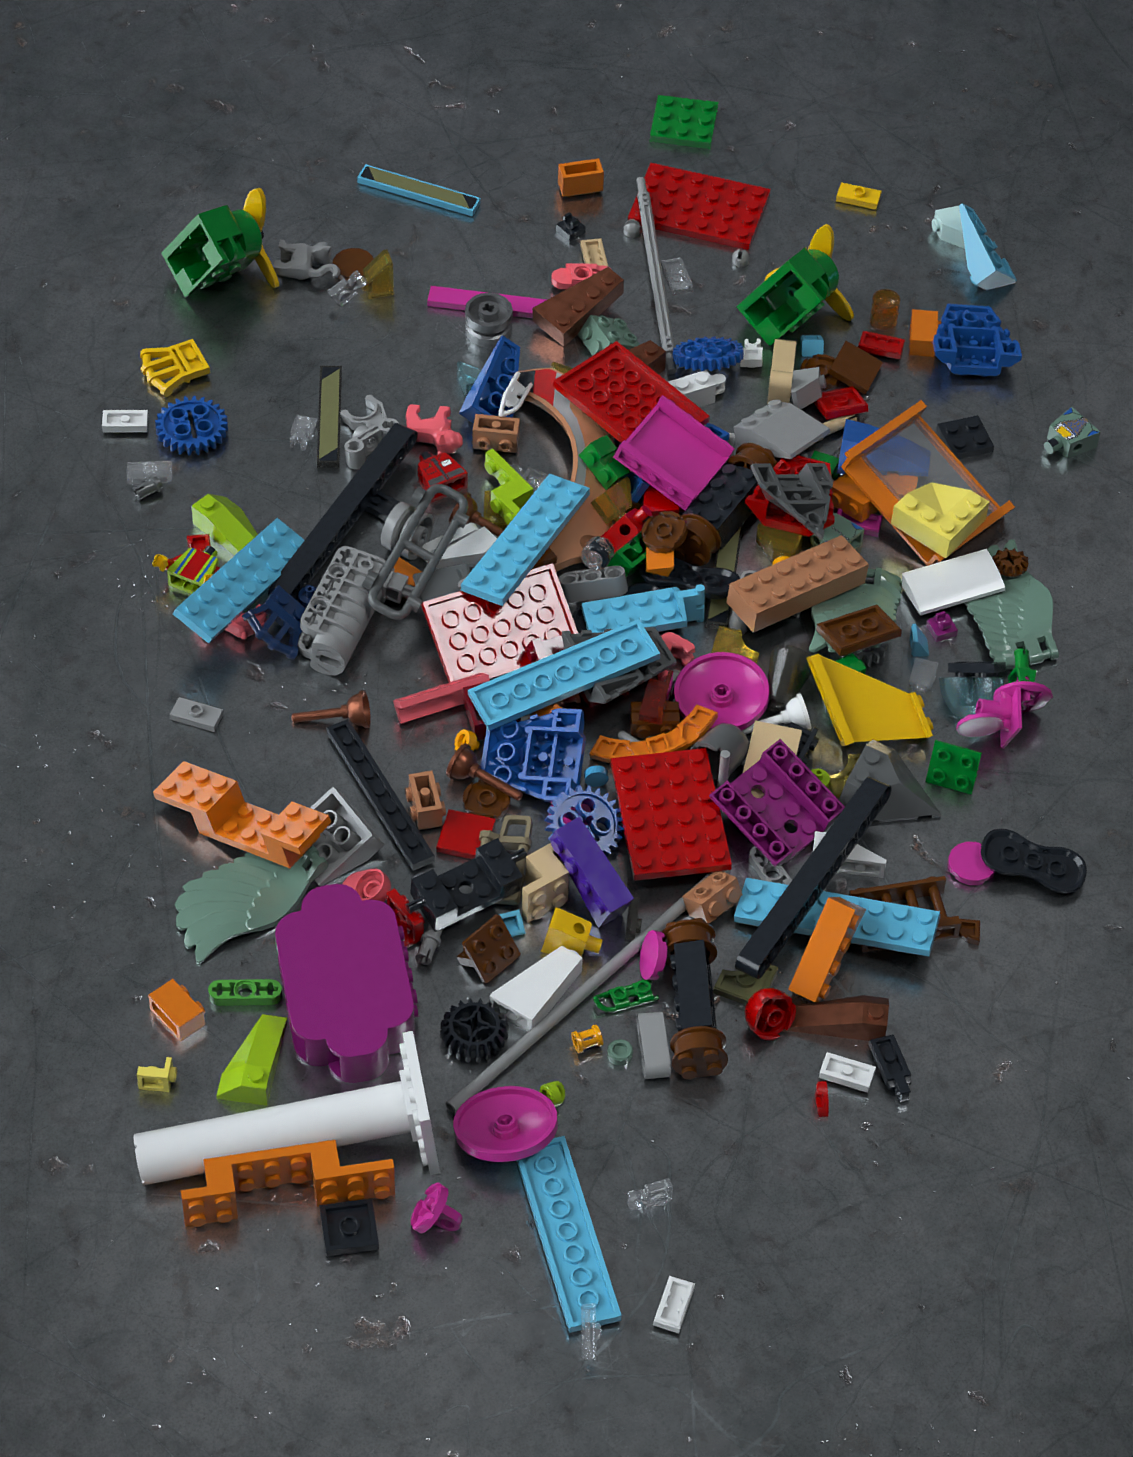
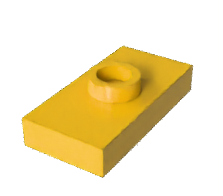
M841 182L836 201L877 210L882 191Z

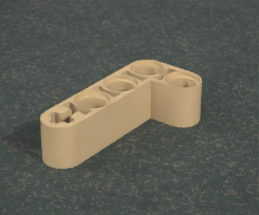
M775 339L768 402L781 400V402L790 403L796 341Z

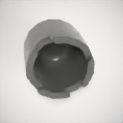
M722 723L707 732L691 749L706 748L713 781L718 783L721 751L727 750L730 752L729 778L746 759L749 741L739 727L733 724Z

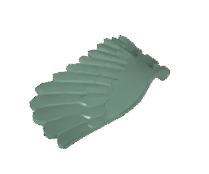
M876 567V569L868 568L866 577L874 578V585L864 583L812 606L811 617L815 626L818 623L873 605H878L895 622L897 607L901 601L902 588L900 585H902V579L880 567ZM815 628L809 651L815 653L828 646V652L837 653ZM882 643L870 647L879 648ZM864 648V649H861V650H858V651H855V652H856V653L862 652V651L865 650V648Z

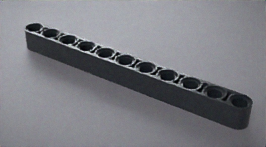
M395 423L281 570V576L269 588L268 597L279 585L295 600L298 599L300 590L308 586L367 508L365 504L371 503L372 499L377 495L376 491L381 490L413 448L418 436L417 431L399 423Z
M867 777L741 950L736 959L735 969L756 979H760L765 974L887 803L892 791L890 785L871 777Z

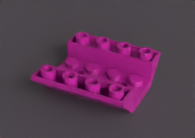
M781 739L762 753L760 760L731 783L726 781L709 795L715 804L774 867L789 862L814 841L815 831L825 832L845 808ZM753 789H760L763 791L764 796L756 798L752 795L751 791ZM788 823L793 824L797 831L789 833L785 830L784 825Z

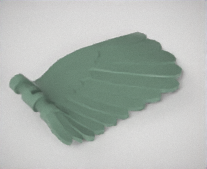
M1012 539L1003 548V550L1005 547L1008 550L1015 548L1018 552L1016 542ZM995 544L987 550L991 557H993V555H996L997 550L1000 549ZM1026 571L1014 577L1001 575L1005 591L963 603L967 606L969 613L974 615L978 628L983 632L982 636L985 639L986 647L990 650L989 655L994 659L993 662H1006V669H1014V651L1017 647L1023 646L1024 650H1029V666L1042 663L1045 659L1055 660L1059 658L1058 649L1052 636L1053 599L1051 593L1029 572ZM1045 642L1046 650L1041 651L1039 643Z
M312 845L291 868L247 852L245 857L235 858L234 863L219 866V870L203 872L202 878L188 881L183 886L185 892L178 897L175 903V907L179 912L176 916V927L180 931L187 930L184 936V946L189 950L196 946V961L201 964L212 952L230 938L276 926L283 917L294 911L311 882L327 869L328 862L324 857L319 856V851ZM312 863L309 870L306 871L305 868Z

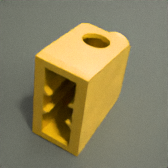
M556 907L541 952L550 954L560 946H563L569 950L576 951L581 957L584 949L598 954L603 939L589 935L592 927L590 921Z

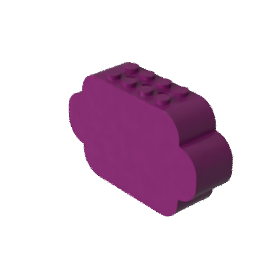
M343 884L320 886L311 890L304 897L301 906L302 911L293 912L283 917L275 930L278 963L294 1050L297 1057L308 1065H328L331 1073L341 1081L347 1083L370 1081L385 1072L389 1064L390 1054L401 1052L399 1044L404 1043V1032L413 1031L415 1037L414 1018L419 1017L417 1009L418 1000L416 989H413L412 970L408 965V950L404 946L403 927L397 925L393 909L382 901H361V897L356 890Z

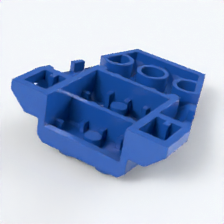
M947 304L941 324L937 328V334L933 338V348L935 356L942 363H946L953 374L980 375L983 377L997 376L1000 374L1002 367H1011L1022 359L1020 344L1017 340L1012 341L1009 338L1010 331L1002 329L1001 320L990 306Z
M558 708L551 710L552 713L543 716L536 714L530 716L528 720L520 722L513 720L490 731L486 729L481 769L517 790L546 802H552L554 798L559 799L558 795L560 792H564L567 795L566 791L569 787L575 792L577 786L580 785L586 737L583 734L584 714L582 709Z

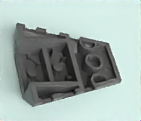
M655 627L644 628L659 650L660 659L616 678L595 683L594 687L583 691L588 701L605 704L676 664V659ZM605 629L604 632L592 633L591 630H582L581 633L571 634V631H562L564 650L613 629Z

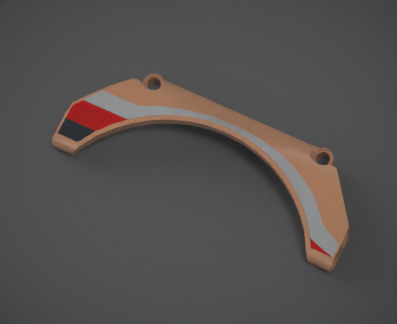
M551 367L518 371L521 373L517 379L519 383L525 388L530 382L533 384L525 400L541 407L561 424L570 438L573 451L571 481L590 488L588 498L549 546L557 556V563L553 564L557 572L573 564L585 562L587 559L591 568H601V555L595 551H590L589 545L595 538L601 537L612 526L615 486L605 490L580 458L579 454L591 442L606 434L617 449L619 441L553 387V381L564 373Z

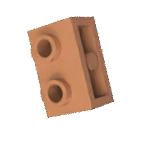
M475 414L473 425L474 449L490 450L493 448L495 451L517 453L520 418Z
M433 771L409 774V787L405 788L407 802L412 803L410 807L412 821L417 822L418 830L442 826V816H446L444 801L440 802L441 789L439 782L435 783Z
M717 871L684 894L682 898L690 917L695 919L702 918L709 924L727 909L733 907L739 901L742 892L737 877Z

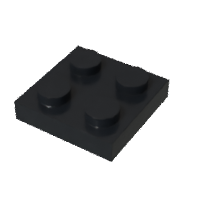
M979 415L937 424L936 430L941 440L958 459L993 453L994 445Z
M959 661L948 663V673H955V677L975 676V673H978V677L991 678L998 677V672L1006 671V662Z
M372 1198L319 1205L326 1256L379 1250Z

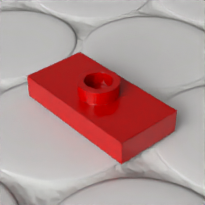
M863 331L858 348L867 353L900 359L905 339Z

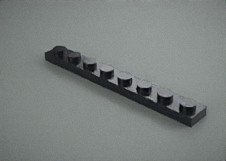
M349 719L327 727L328 736L412 870L435 862V855Z

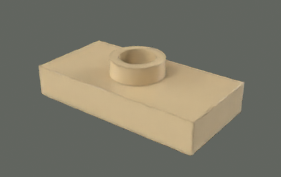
M601 238L581 240L580 246L585 264L608 266Z

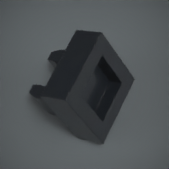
M570 212L563 216L561 222L556 224V231L569 242L584 234L586 226Z

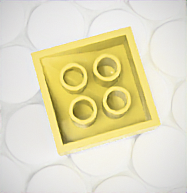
M931 482L907 493L894 505L891 524L939 555L947 558L986 520L989 501L972 490Z

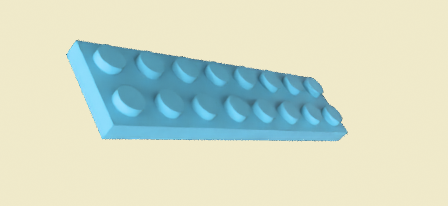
M549 474L461 583V591L503 606L588 498L590 488Z
M276 518L174 610L173 615L209 644L281 576V570L304 542V539L280 519Z
M637 619L468 690V696L488 731L592 688L597 682L616 678L660 659V652L641 621Z
M746 878L742 889V896L735 911L734 922L760 926L788 885ZM823 891L794 932L812 936L828 897H841L866 909L851 939V943L930 957L940 920V911Z
M565 1136L553 1138L538 1153L516 1161L569 1333L621 1321L622 1315Z

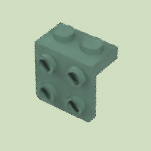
M590 315L578 333V336L592 356L616 341L626 349L640 345L637 337L628 329L627 323L620 318L614 319L603 315Z

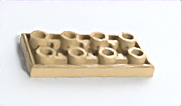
M755 720L743 773L757 763L762 753L779 739L797 756L802 730ZM753 789L751 791L752 795L756 798L764 796L763 791L760 789Z

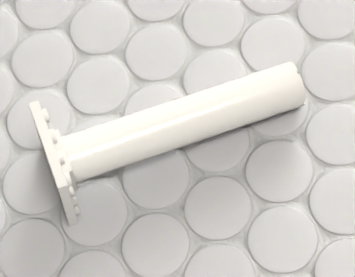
M413 1031L404 1032V1043L399 1044L404 1070L399 1071L401 1081L134 1134V1145L137 1147L135 1154L143 1186L204 1174L203 1159L336 1140V1146L339 1147L411 1132L413 1142L418 1141L423 1166L429 1167L430 1175L440 1174Z

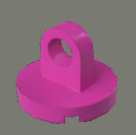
M439 1182L432 1184L425 1191L427 1195L425 1200L420 1199L413 1210L410 1220L412 1229L422 1234L435 1224L444 1230L457 1231L460 1228L463 1217L458 1211L446 1205L448 1188Z

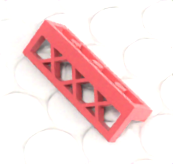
M478 673L393 700L399 723H405L464 704L463 687L490 681L489 675Z

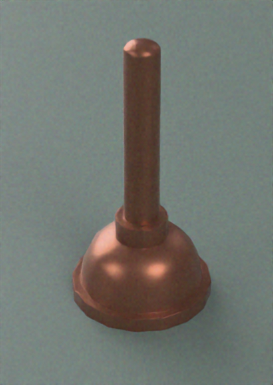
M466 492L464 494L468 501L466 515L470 516L466 524H478L499 537L504 530L482 517V514L477 511L476 501L469 492ZM458 503L456 504L450 515L449 523H451L455 513L459 509Z
M361 690L358 694L350 697L347 704L341 705L339 708L293 713L291 716L294 723L336 717L349 718L353 724L363 726L364 728H369L371 723L369 700L365 690Z
M464 743L457 749L448 764L446 775L450 779H465L469 776L477 777L517 801L521 800L523 796L521 791L481 769V765L477 764L476 754L467 743Z

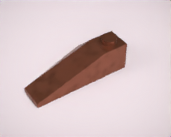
M861 995L795 1005V1019L787 1030L864 1041L886 1036L889 998Z

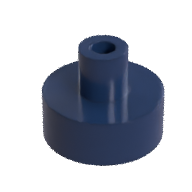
M309 585L300 590L299 603L303 607L307 608L317 587Z

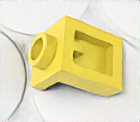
M166 1057L164 1069L155 1066H138V1089L169 1092L171 1082H175L177 1077V1067H173L172 1057Z

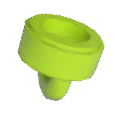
M549 1082L540 1087L539 1092L548 1097L555 1108L564 1102L565 1088L561 1082Z

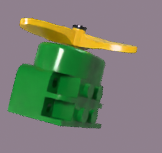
M256 188L249 192L243 210L231 211L229 206L225 205L197 214L161 252L185 298L197 288L204 289L215 282L228 280L232 277L231 274L244 270L254 259L269 284L273 288L279 287L278 277L262 244L266 197L261 188Z
M825 224L815 232L809 249L804 247L781 267L772 270L766 276L765 281L736 306L768 346H771L775 339H779L787 331L790 330L792 333L825 305L823 303L824 300L843 319L851 321L854 318L851 306L837 289L839 273L834 261L831 259L834 248V232L830 225Z

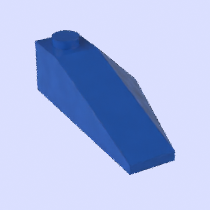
M505 336L500 337L466 396L459 412L460 415L474 423L475 414L499 416L503 394L514 374L519 370L520 347ZM505 405V411L512 409ZM514 413L504 417H513Z

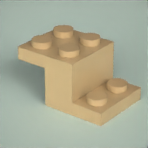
M551 843L526 856L525 887L522 888V918L526 923L542 918L547 912L556 907H562L568 901L569 871L552 848Z

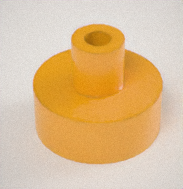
M463 729L455 738L454 746L456 751L464 743L469 744L473 751L477 750L480 746L476 734L472 731Z

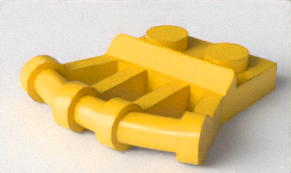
M193 339L169 347L145 348L140 351L143 375L147 376L149 385L155 386L165 397L170 396L173 390L183 382L190 383L192 379L210 374V367ZM174 365V366H172V367H169V368H166V369H163V370H160V371L155 372L156 370H159V369H162V368H165V367ZM174 377V378H172L171 380H169L167 383H164V382L162 381V380H165V379Z

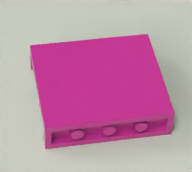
M662 395L657 405L629 438L619 445L613 458L686 511L727 462L735 448L714 434L708 427L695 420L690 414L676 406L673 401L668 400Z

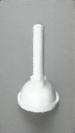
M801 693L796 694V697L787 703L786 710L780 711L781 714L759 720L775 725L782 723L787 725L793 722L807 730H811L809 715ZM754 724L742 730L745 735L753 732Z

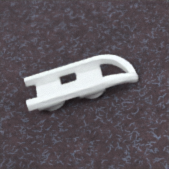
M520 372L514 374L503 394L499 417L510 415L519 410L533 385L530 382L525 388L519 383L517 379L521 374ZM505 405L509 408H512L508 411L504 410Z

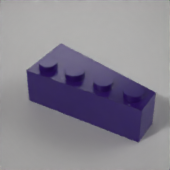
M578 817L555 830L550 838L552 848L569 871V875L597 927L600 928L621 916L634 900V897L581 818Z

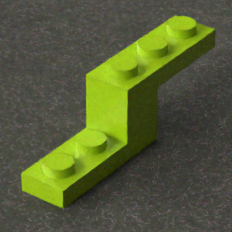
M492 448L485 452L484 465L486 471L493 475L501 486L491 490L490 506L509 525L533 495V487Z

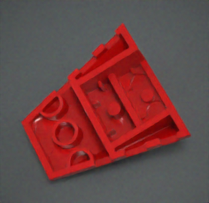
M798 455L792 459L781 458L773 467L776 475L799 474L807 463H825L831 475L830 463ZM759 485L754 489V493L746 498L745 503L764 526L808 537L813 535L810 530L794 517L767 500ZM830 489L829 496L831 498L829 503L827 521L824 524L823 529L831 525H834L835 517L833 516L834 505L832 503V489Z

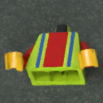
M206 546L203 552L189 548L185 553L171 559L164 555L156 554L152 563L153 567H159V570L162 572L167 570L169 586L190 594L195 592L220 569L219 559L216 557L218 554L217 550L212 546Z

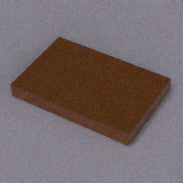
M873 605L816 625V631L839 656L901 637L902 634L901 628L878 605Z

